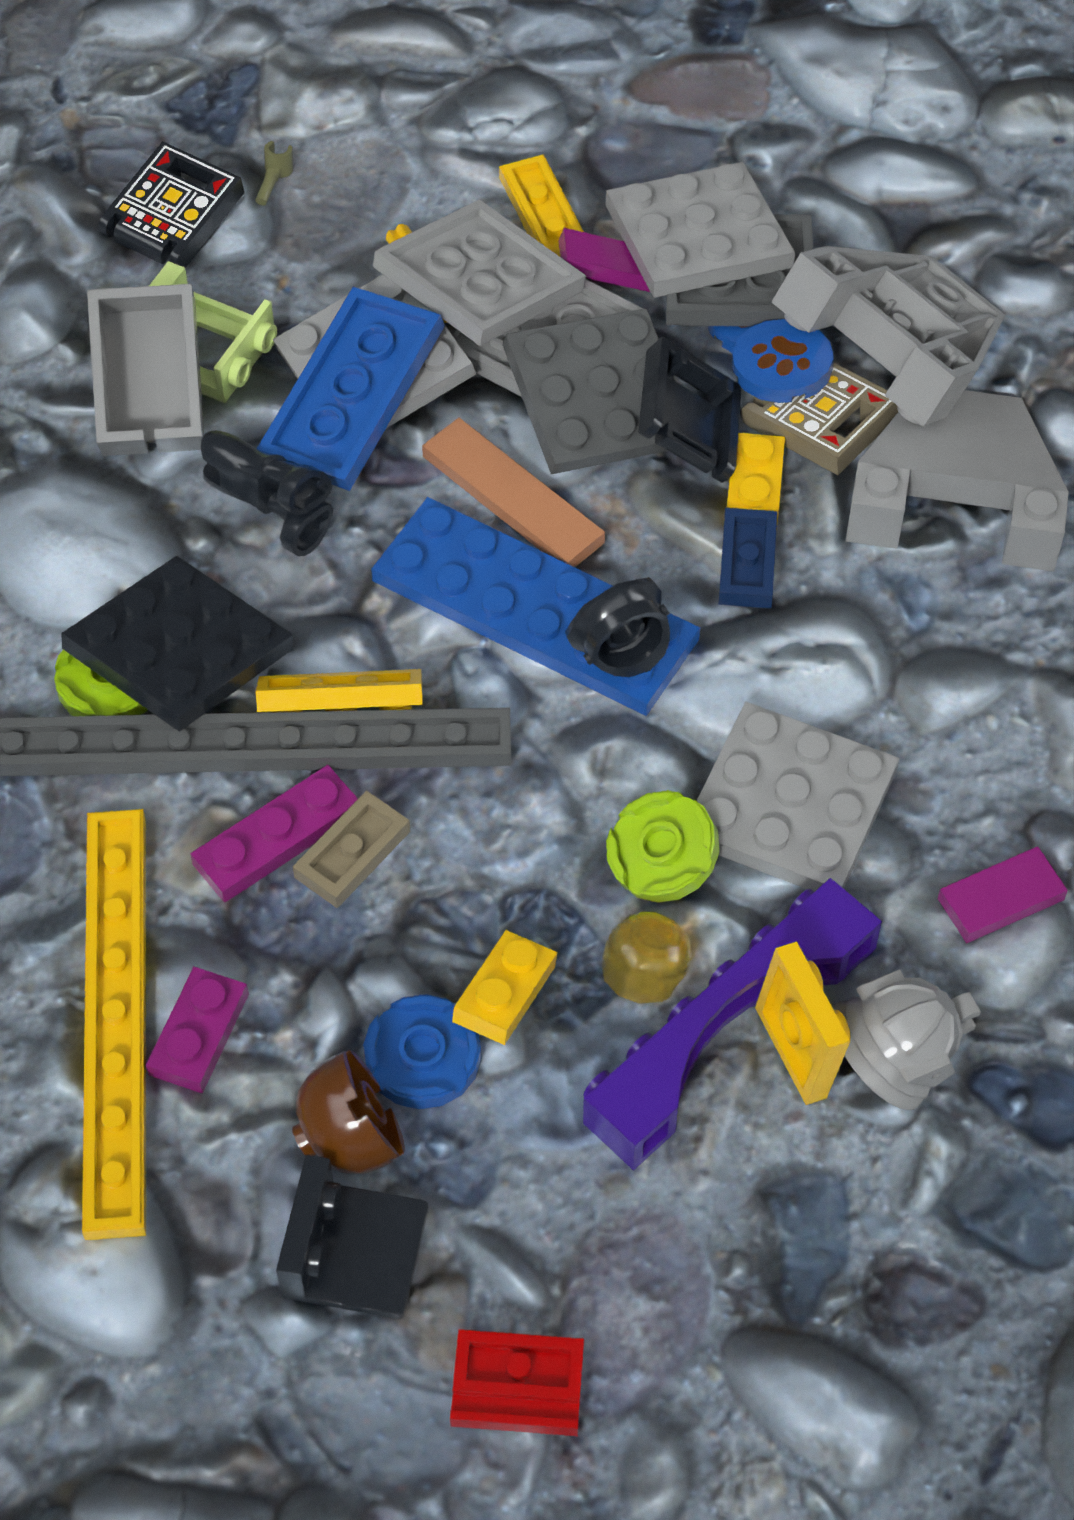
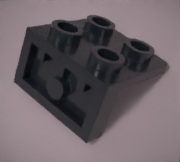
M306 1155L276 1268L282 1298L394 1319L403 1318L429 1211L428 1203L421 1199L341 1185V1183L333 1181L330 1159Z

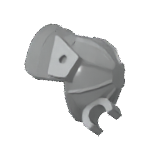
M897 970L859 986L856 990L860 997H853L848 1001H839L832 1008L839 1010L848 1023L850 1044L845 1057L859 1077L888 1103L900 1109L914 1110L923 1099L927 1098L931 1087L937 1086L955 1073L950 1058L959 1049L962 1035L975 1029L976 1025L972 1018L979 1016L981 1011L970 992L950 999L947 992L941 991L937 986L922 978H904L901 970Z

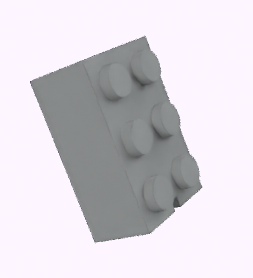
M192 284L87 290L96 440L102 456L149 453L148 443H156L159 453L201 450L204 423L196 303Z

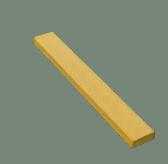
M143 809L87 813L82 1233L85 1240L146 1236V818Z

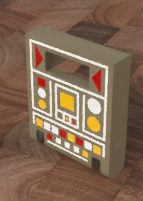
M833 362V371L828 384L816 395L806 399L805 394L792 397V402L775 403L754 397L753 403L748 402L741 409L740 415L742 421L748 427L763 435L784 436L785 447L839 475L882 433L898 413L897 405L885 396L888 390ZM860 407V424L845 438L835 433L834 431Z

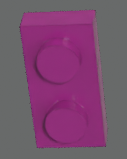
M193 966L146 1063L148 1075L203 1094L249 996L247 984Z

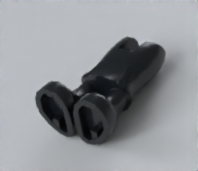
M218 430L205 433L201 440V455L203 460L207 462L203 469V479L218 491L247 502L264 514L274 512L284 519L280 534V542L284 549L298 557L306 556L313 552L327 533L333 516L334 508L330 503L324 501L332 490L331 479L323 471L313 466L296 465L287 462L281 455L264 453L233 434Z

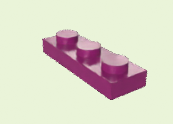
M326 765L191 852L192 865L221 900L226 903L313 846L358 798L332 768Z

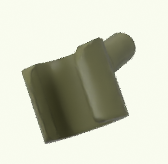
M270 141L265 145L264 161L266 173L255 199L257 204L266 205L278 179L292 174V145H289L287 151L281 154H275L274 141Z

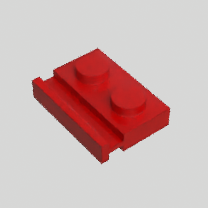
M458 1329L450 1427L578 1436L584 1338Z

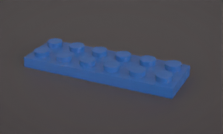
M429 497L425 499L371 568L373 582L645 716L649 714L700 637V627L670 613L666 616L670 627V641L665 655L651 671L632 677H620L602 671L593 663L589 665L583 656L585 653L571 646L566 637L565 630L584 604L613 585Z

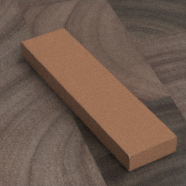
M458 417L422 445L423 457L540 551L576 567L605 543V531Z

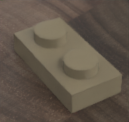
M366 790L293 866L294 878L338 908L410 833V820Z

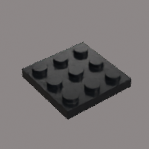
M175 556L61 633L63 650L179 732L293 650V634L178 556Z

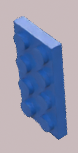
M353 286L257 449L264 453L281 455L287 462L296 465L313 466L323 471L331 479L332 485L350 491L443 331L445 325L441 314Z

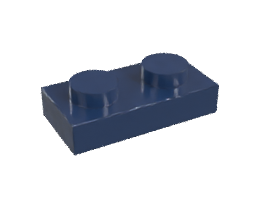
M725 508L718 605L757 608L772 607L777 511Z

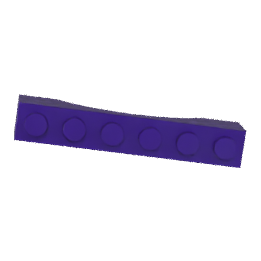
M829 878L815 892L812 889L802 892L792 903L788 916L776 927L772 924L764 926L752 939L748 948L749 951L739 960L734 962L730 959L720 965L711 976L708 987L695 999L692 996L682 999L669 1014L668 1023L654 1035L648 1032L638 1038L628 1050L626 1060L612 1073L608 1070L602 1071L588 1084L583 1094V1124L634 1171L676 1132L678 1105L690 1071L703 1049L720 1030L747 1009L756 1005L775 948L797 941L807 961L811 960L817 965L823 979V986L836 985L876 949L882 921L832 878Z

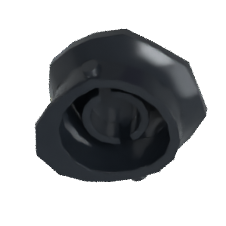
M650 577L617 583L584 604L565 630V634L574 649L585 653L583 656L589 665L593 663L602 671L613 676L632 677L651 671L665 655L670 641V627L666 616L670 613L664 604L661 605L662 592Z

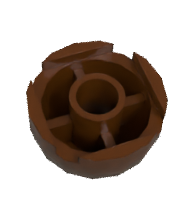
M351 1050L330 1057L313 1069L298 1090L295 1105L299 1123L292 1127V1131L299 1148L305 1156L317 1155L318 1157L328 1158L331 1162V1168L344 1174H366L392 1163L393 1159L403 1155L405 1145L392 1108L384 1112L376 1093L381 1091L380 1085L366 1064Z

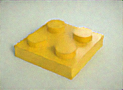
M796 941L775 948L755 1009L805 1105H809L828 1097L850 1044V1029L844 1015L839 1010L832 1008L825 995L823 979L817 965L811 960L807 961Z

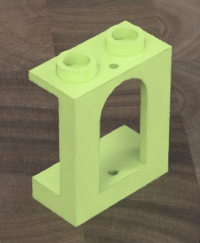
M168 261L149 286L188 284L186 270L184 267ZM193 292L196 303L197 326L234 340L214 366V371L200 366L201 393L226 403L237 387L240 388L245 385L250 376L252 366L261 354L269 352L274 345L273 339L277 336V327L274 325L272 303L265 299L256 312L251 315Z

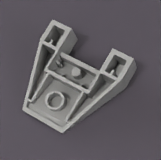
M823 246L801 252L772 300V303L785 313L786 321L793 327L810 333L833 325L895 375L896 378L885 396L897 405V410L902 417L923 427L947 418L979 369L1005 317L1003 312L932 256Z
M964 390L947 418L925 427L906 420L898 412L861 457L857 464L846 542L897 549L905 511L906 496L1008 510L1002 564L1054 572L1065 534L1069 492L1022 398Z

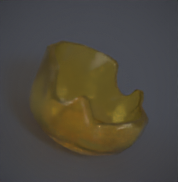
M640 911L637 914L631 913L611 930L605 943L601 960L604 981L618 996L638 1004L667 1000L671 997L676 986L687 976L689 963L692 961L690 937L675 920L651 911Z

